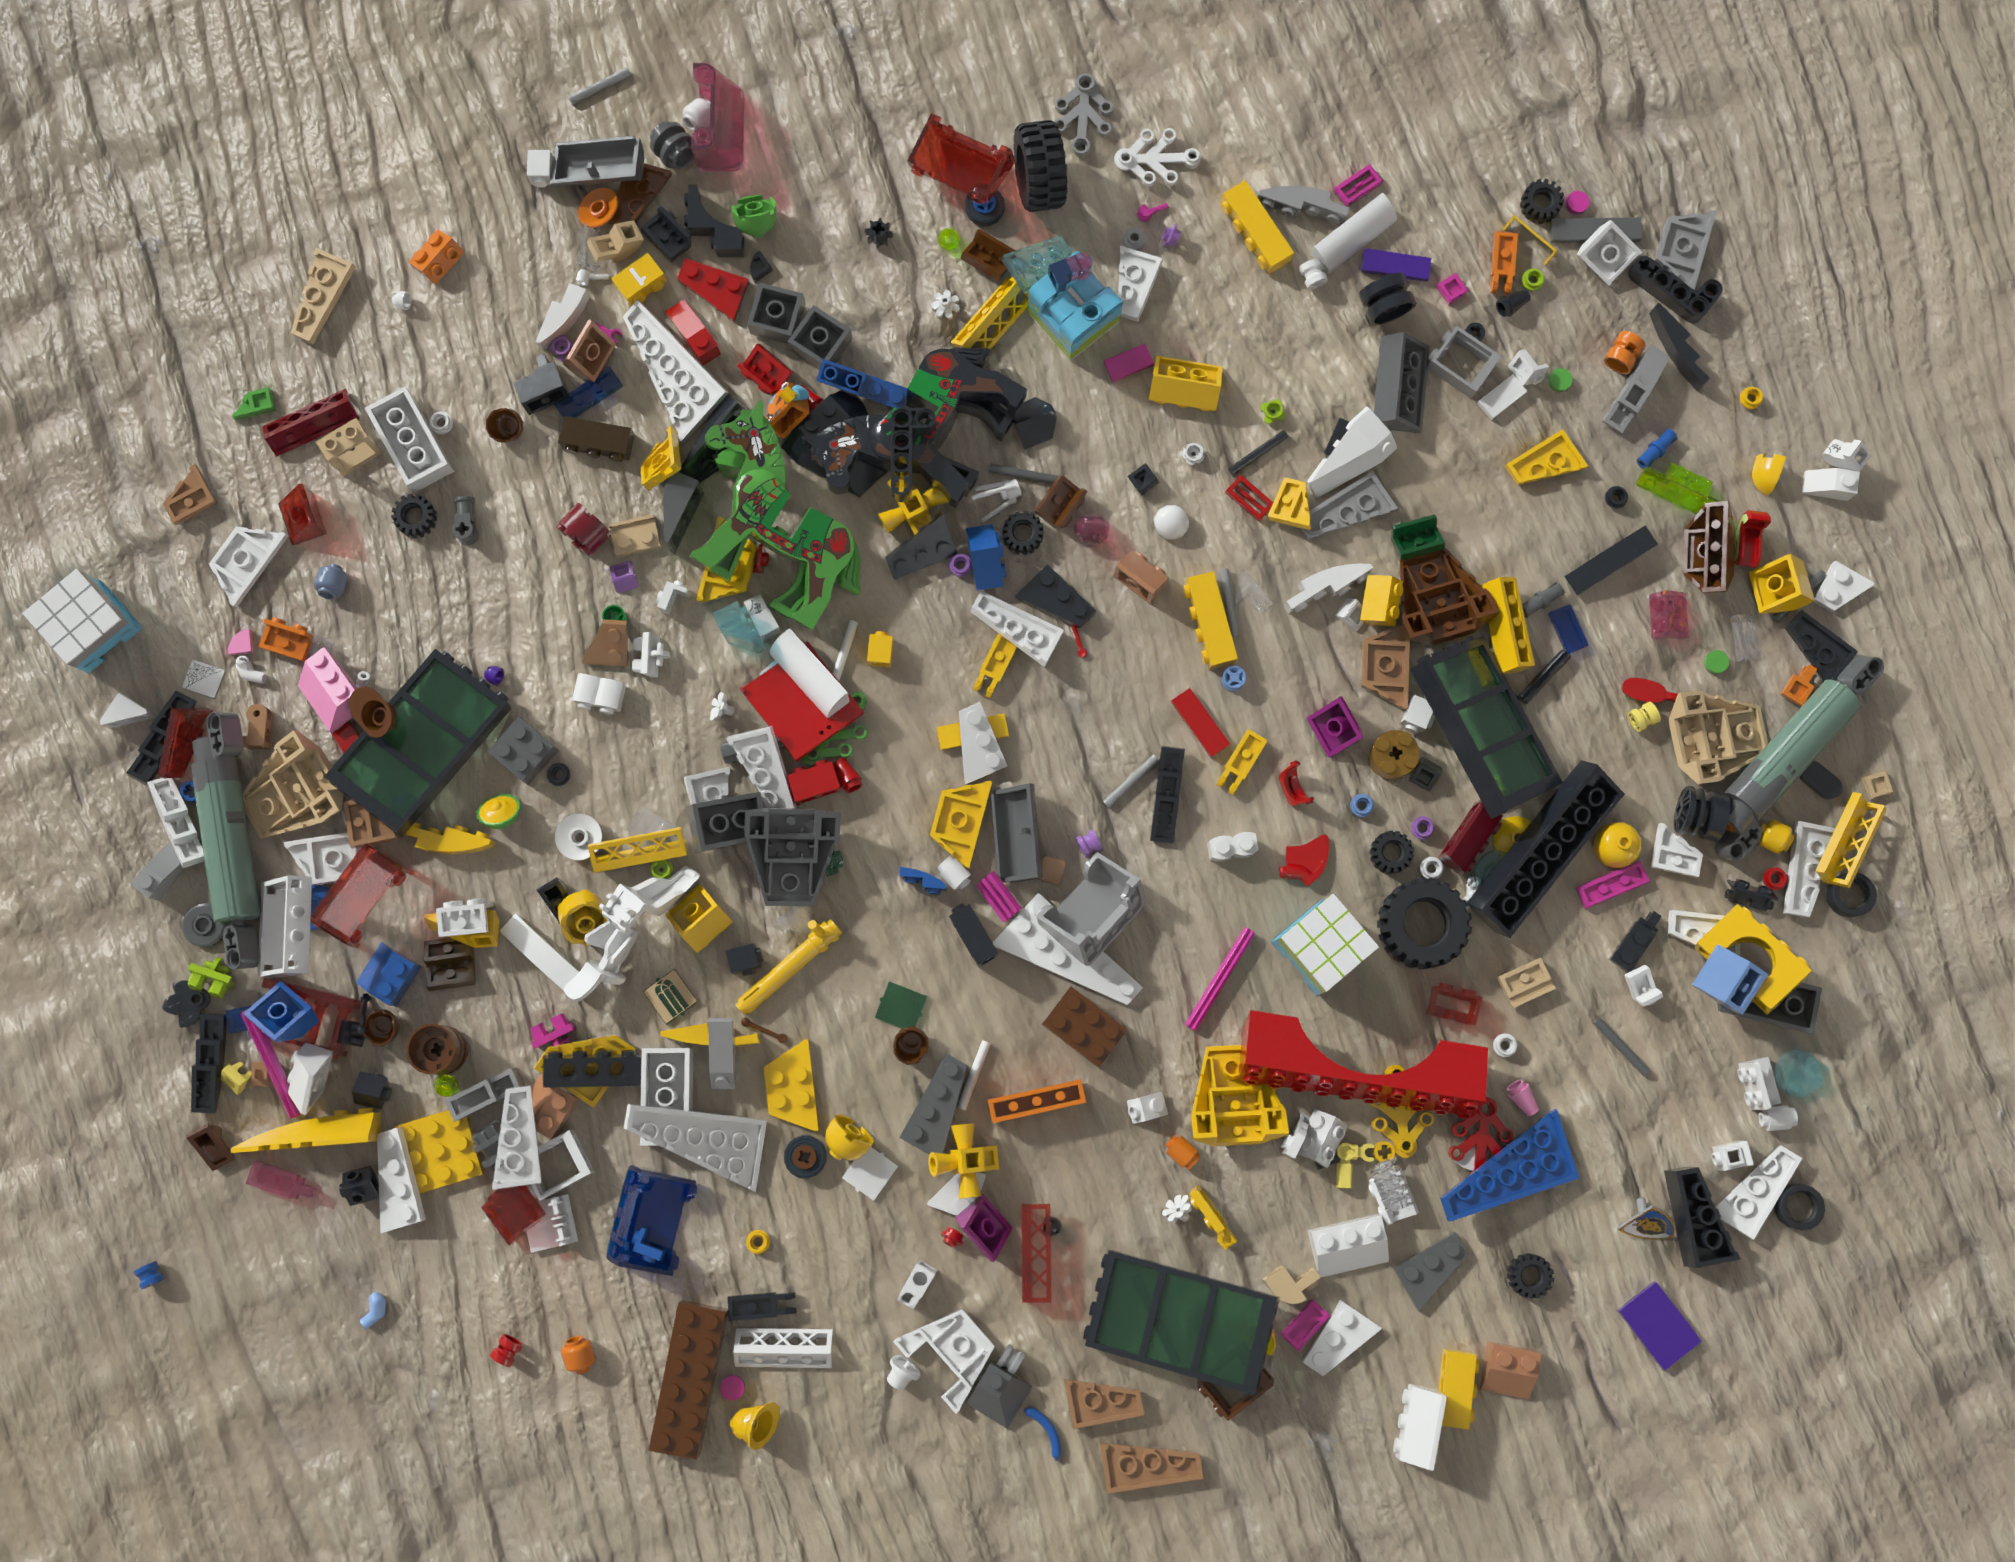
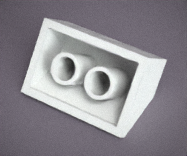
M1379 1214L1307 1230L1317 1272L1320 1277L1389 1262L1387 1236L1382 1216Z
M1408 1384V1389H1404L1402 1403L1405 1404L1403 1414L1400 1413L1398 1418V1428L1401 1429L1399 1438H1395L1393 1452L1396 1453V1457L1400 1461L1434 1471L1447 1398L1446 1395L1437 1389Z

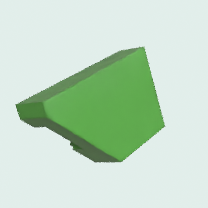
M267 387L247 392L242 399V404L233 413L232 418L238 421L276 411L272 389Z

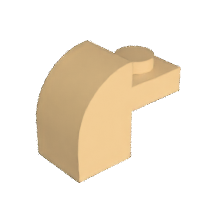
M633 220L614 224L609 234L590 237L587 245L596 262L611 259L613 263H616L635 253L644 239Z
M1281 1265L1262 1278L1271 1293L1279 1296L1281 1301L1297 1304L1307 1300L1301 1291L1305 1289L1307 1292L1318 1285L1317 1280L1321 1277L1316 1269L1310 1268L1293 1280L1286 1268Z

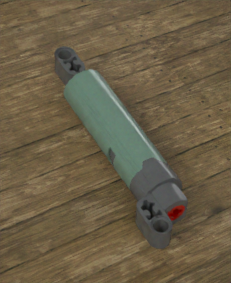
M212 712L207 718L209 737L192 741L195 763L191 764L213 921L217 924H231L227 925L223 931L226 961L229 968H255L260 961L256 929L252 924H246L245 922L258 918L261 913L237 759H235V756L241 755L244 748L241 724L236 713Z

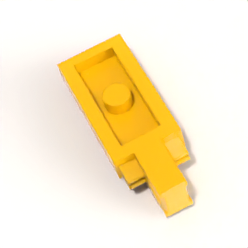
M1200 1185L1194 1187L1189 1193L1191 1204L1196 1210H1201L1205 1216L1203 1218L1204 1222L1210 1230L1214 1229L1218 1236L1217 1242L1226 1250L1237 1242L1236 1237Z

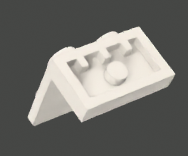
M486 898L467 900V904L464 905L463 900L444 902L443 907L436 908L439 937L489 932L486 908L493 907L494 902H487Z
M1769 1057L1738 1063V1077L1744 1083L1746 1091L1744 1099L1751 1110H1769L1772 1105L1781 1104Z

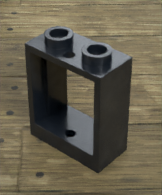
M962 903L951 910L952 914L949 915L950 921L978 968L998 957L997 949L971 905L965 906Z

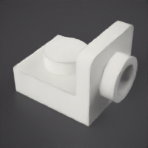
M1526 349L1519 350L1508 365L1522 386L1540 383L1545 377L1544 374L1549 369L1547 364L1538 366Z

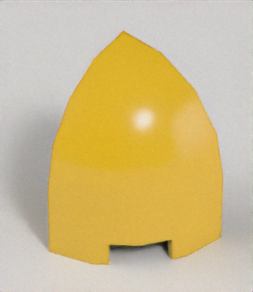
M1765 454L1756 456L1752 469V479L1756 488L1766 496H1769L1776 486L1786 456L1774 454L1773 458L1764 457Z

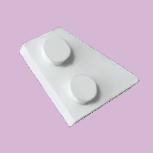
M1664 823L1658 824L1650 868L1695 878L1699 877L1703 854L1695 847L1689 846L1687 841L1681 836H1677L1670 831L1667 825Z

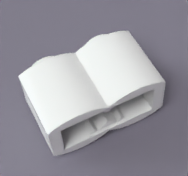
M578 673L572 701L577 703L578 708L591 710V707L600 708L599 712L613 715L614 711H621L626 684L612 679Z
M1242 832L1234 837L1218 836L1211 839L1207 844L1209 859L1213 862H1223L1232 857L1247 858L1259 850L1256 834L1252 832Z

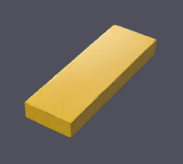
M1004 713L987 717L996 739L1009 737ZM960 723L936 727L941 751L962 747Z

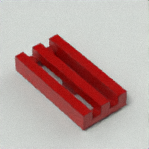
M1241 474L1225 491L1231 499L1258 522L1269 512L1274 503ZM1241 483L1242 485H1244L1250 492H1252L1267 506L1264 508L1251 495L1244 491L1238 484ZM1233 489H1235L1240 495H1242L1261 513H1258L1253 507H1251L1246 501H1244L1239 495H1237L1233 491Z

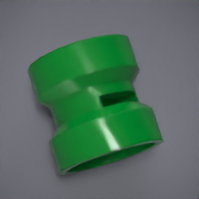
M610 605L604 609L602 613L603 620L620 619V621H627L628 626L629 618L620 606Z

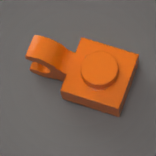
M1810 664L1807 667L1804 666L1799 676L1794 674L1790 677L1780 695L1801 707L1815 687L1809 681L1817 669Z

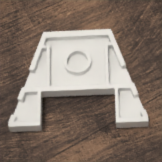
M963 1309L902 1335L893 1341L907 1358L927 1341L957 1375L959 1380L941 1396L955 1414L959 1412L975 1380L995 1347Z

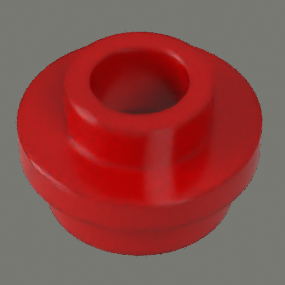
M1772 867L1765 871L1763 883L1765 886L1773 889V891L1781 890L1787 884V875L1781 868ZM1772 875L1777 877V883L1771 881Z
M947 1227L946 1231H942L941 1236L944 1238L943 1242L952 1248L963 1245L964 1235L951 1227Z

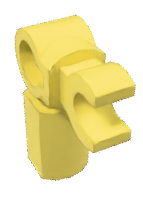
M1345 1142L1339 1144L1335 1152L1340 1159L1339 1163H1336L1337 1188H1352L1353 1164H1350V1160H1357L1360 1157L1367 1162L1374 1161L1373 1157L1365 1155L1367 1148H1374L1373 1144L1365 1143L1361 1147H1358L1357 1144Z

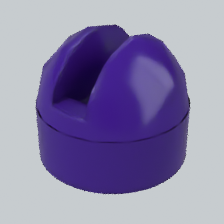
M490 666L485 670L484 678L490 684L498 686L504 678V669L498 666Z

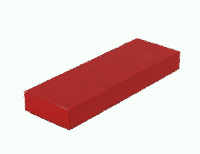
M1190 688L1171 700V704L1210 758L1230 745Z

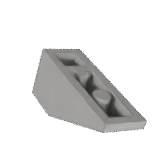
M171 842L143 867L130 884L149 899L159 901L185 869L182 867Z
M709 1018V1074L711 1089H735L738 1064L733 1018Z

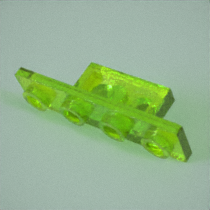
M1672 462L1668 466L1665 475L1645 467L1636 481L1637 486L1696 514L1705 503L1720 502L1709 496L1712 481Z

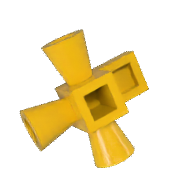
M891 479L887 482V485H888L890 488H891ZM899 480V491L903 492L904 480ZM933 486L922 495L918 489L912 491V496L908 501L897 502L899 508L878 513V517L888 534L906 520L915 535L923 525H928L932 521L928 508L948 503V500L940 490Z
M975 1123L951 1126L958 1149L950 1150V1154L931 1152L928 1159L929 1170L933 1177L952 1171V1174H960L958 1199L982 1196L975 1172L999 1169L997 1145L972 1148Z

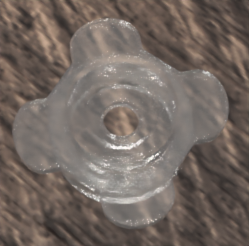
M320 635L312 637V647L308 651L310 656L318 652L321 645L332 654L335 643L333 638H322Z

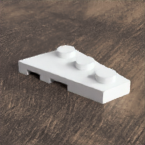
M730 767L685 776L684 781L690 805L727 798Z
M1670 910L1668 934L1696 946L1697 942L1724 916ZM1741 943L1734 945L1729 951L1740 956Z

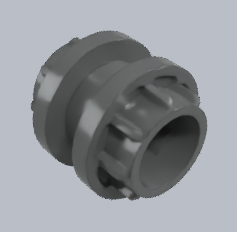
M665 121L658 124L650 134V149L667 168L682 169L693 161L695 157V140L690 134L685 132V129L678 122Z
M497 1120L483 1127L472 1136L475 1144L472 1146L474 1153L482 1150L486 1157L481 1162L483 1167H490L494 1172L501 1130V1121Z

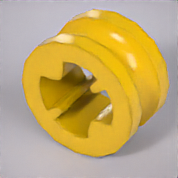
M1380 1141L1374 1145L1372 1154L1377 1161L1387 1163L1394 1159L1395 1148L1390 1142ZM1382 1145H1386L1385 1148L1390 1150V1153L1386 1154L1385 1159H1382L1383 1155H1378V1150L1382 1149Z

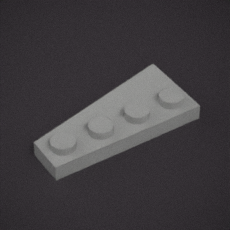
M1372 471L1311 509V529L1301 528V530L1309 540L1395 512L1398 507Z

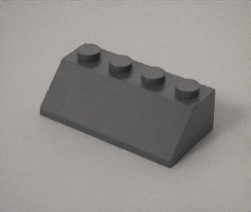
M1405 332L1381 336L1373 413L1388 430L1422 433L1430 346Z
M1801 983L1768 1015L1753 1001L1750 1002L1743 1015L1728 1010L1719 1003H1717L1718 1011L1814 1034L1822 987Z

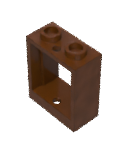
M1242 1341L1203 1372V1374L1215 1375L1236 1357L1247 1368L1251 1350ZM1263 1367L1257 1394L1254 1396L1246 1393L1231 1406L1212 1383L1198 1379L1197 1388L1205 1398L1209 1397L1214 1403L1213 1408L1220 1417L1224 1416L1229 1421L1273 1387L1274 1378Z

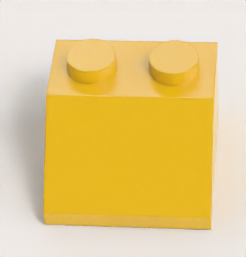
M1792 554L1785 555L1748 572L1759 613L1761 614L1794 611L1815 601L1804 561Z
M701 884L695 887L665 914L680 936L697 953L733 922Z

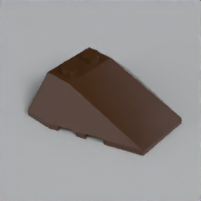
M1446 548L1402 561L1399 558L1400 580L1403 581V594L1401 596L1402 622L1411 641L1433 646L1473 634L1499 614L1491 593L1486 588L1483 589L1476 582V578L1472 574L1469 575L1461 567L1462 564Z

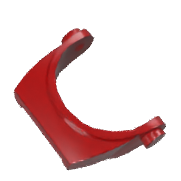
M1297 760L1291 762L1290 766L1281 772L1279 781L1289 805L1294 806L1302 803L1309 805L1315 799L1314 797L1308 798L1301 788L1297 774V768L1301 764Z

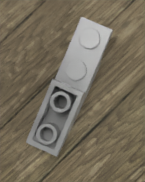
M1279 186L1260 190L1258 194V199L1266 210L1273 209L1279 211L1286 217L1298 218L1302 210L1310 216L1325 218L1330 223L1343 224L1349 207L1329 201L1331 192L1312 187Z
M1650 344L1601 422L1618 433H1623L1633 416L1639 412L1648 398L1670 356Z

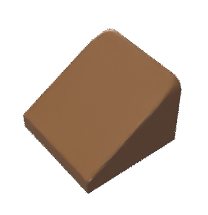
M1044 855L1041 863L1043 878L1038 880L1059 886L1066 862Z

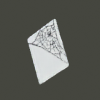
M193 660L182 687L214 698L225 671Z

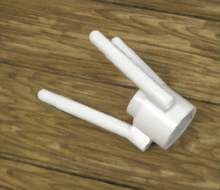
M1016 479L1005 480L999 483L974 487L975 491H988L972 495L971 499L974 500L1000 493L1003 500L1007 499L1005 503L981 519V522L984 523L1009 505L1017 503L1016 498L1021 496V490Z

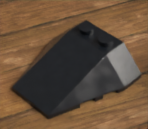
M840 390L829 395L791 431L781 448L797 465L805 467L826 479L823 467L816 460H812V449L802 443V436L818 435L821 431L836 423L869 414L863 402L856 395ZM856 459L849 473L850 487L848 492L860 498L888 470L864 460Z

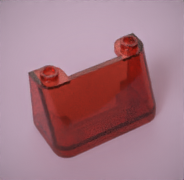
M931 113L907 160L908 165L911 167V172L919 177L927 176L971 196V199L978 204L988 203L1015 163L1012 149L1001 144L998 150L994 144L992 147L954 131L951 125L947 127L940 123L942 118Z

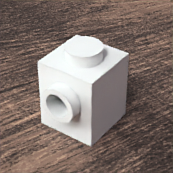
M528 150L527 177L531 185L537 187L550 185L553 155L550 150Z
M1416 695L1410 699L1408 709L1405 711L1400 723L1405 726L1407 731L1418 734V732L1422 733L1426 728H1431L1435 716L1432 715L1433 711L1427 700Z

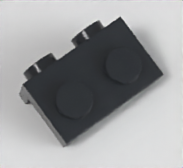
M659 206L657 208L658 214L641 226V232L672 262L691 248L692 235L686 226H681L676 221V217L670 210Z

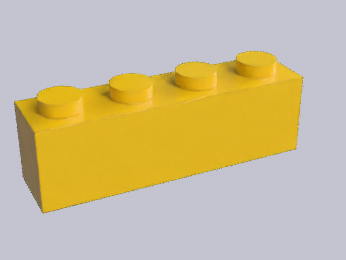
M1246 180L1222 194L1220 203L1222 211L1225 215L1229 214L1233 220L1234 229L1237 233L1243 235L1246 247L1249 251L1254 252L1257 257V263L1262 270L1265 269L1269 275L1292 261L1293 250Z
M1214 571L1188 577L1183 586L1185 598L1190 599L1191 607H1189V614L1191 620L1196 621L1198 628L1195 629V636L1197 642L1202 643L1204 651H1201V658L1203 664H1207L1209 670L1235 664L1238 657Z
M1498 577L1480 585L1491 593L1499 610V614L1490 620L1488 625L1495 658L1504 674L1518 673L1535 666L1516 577Z

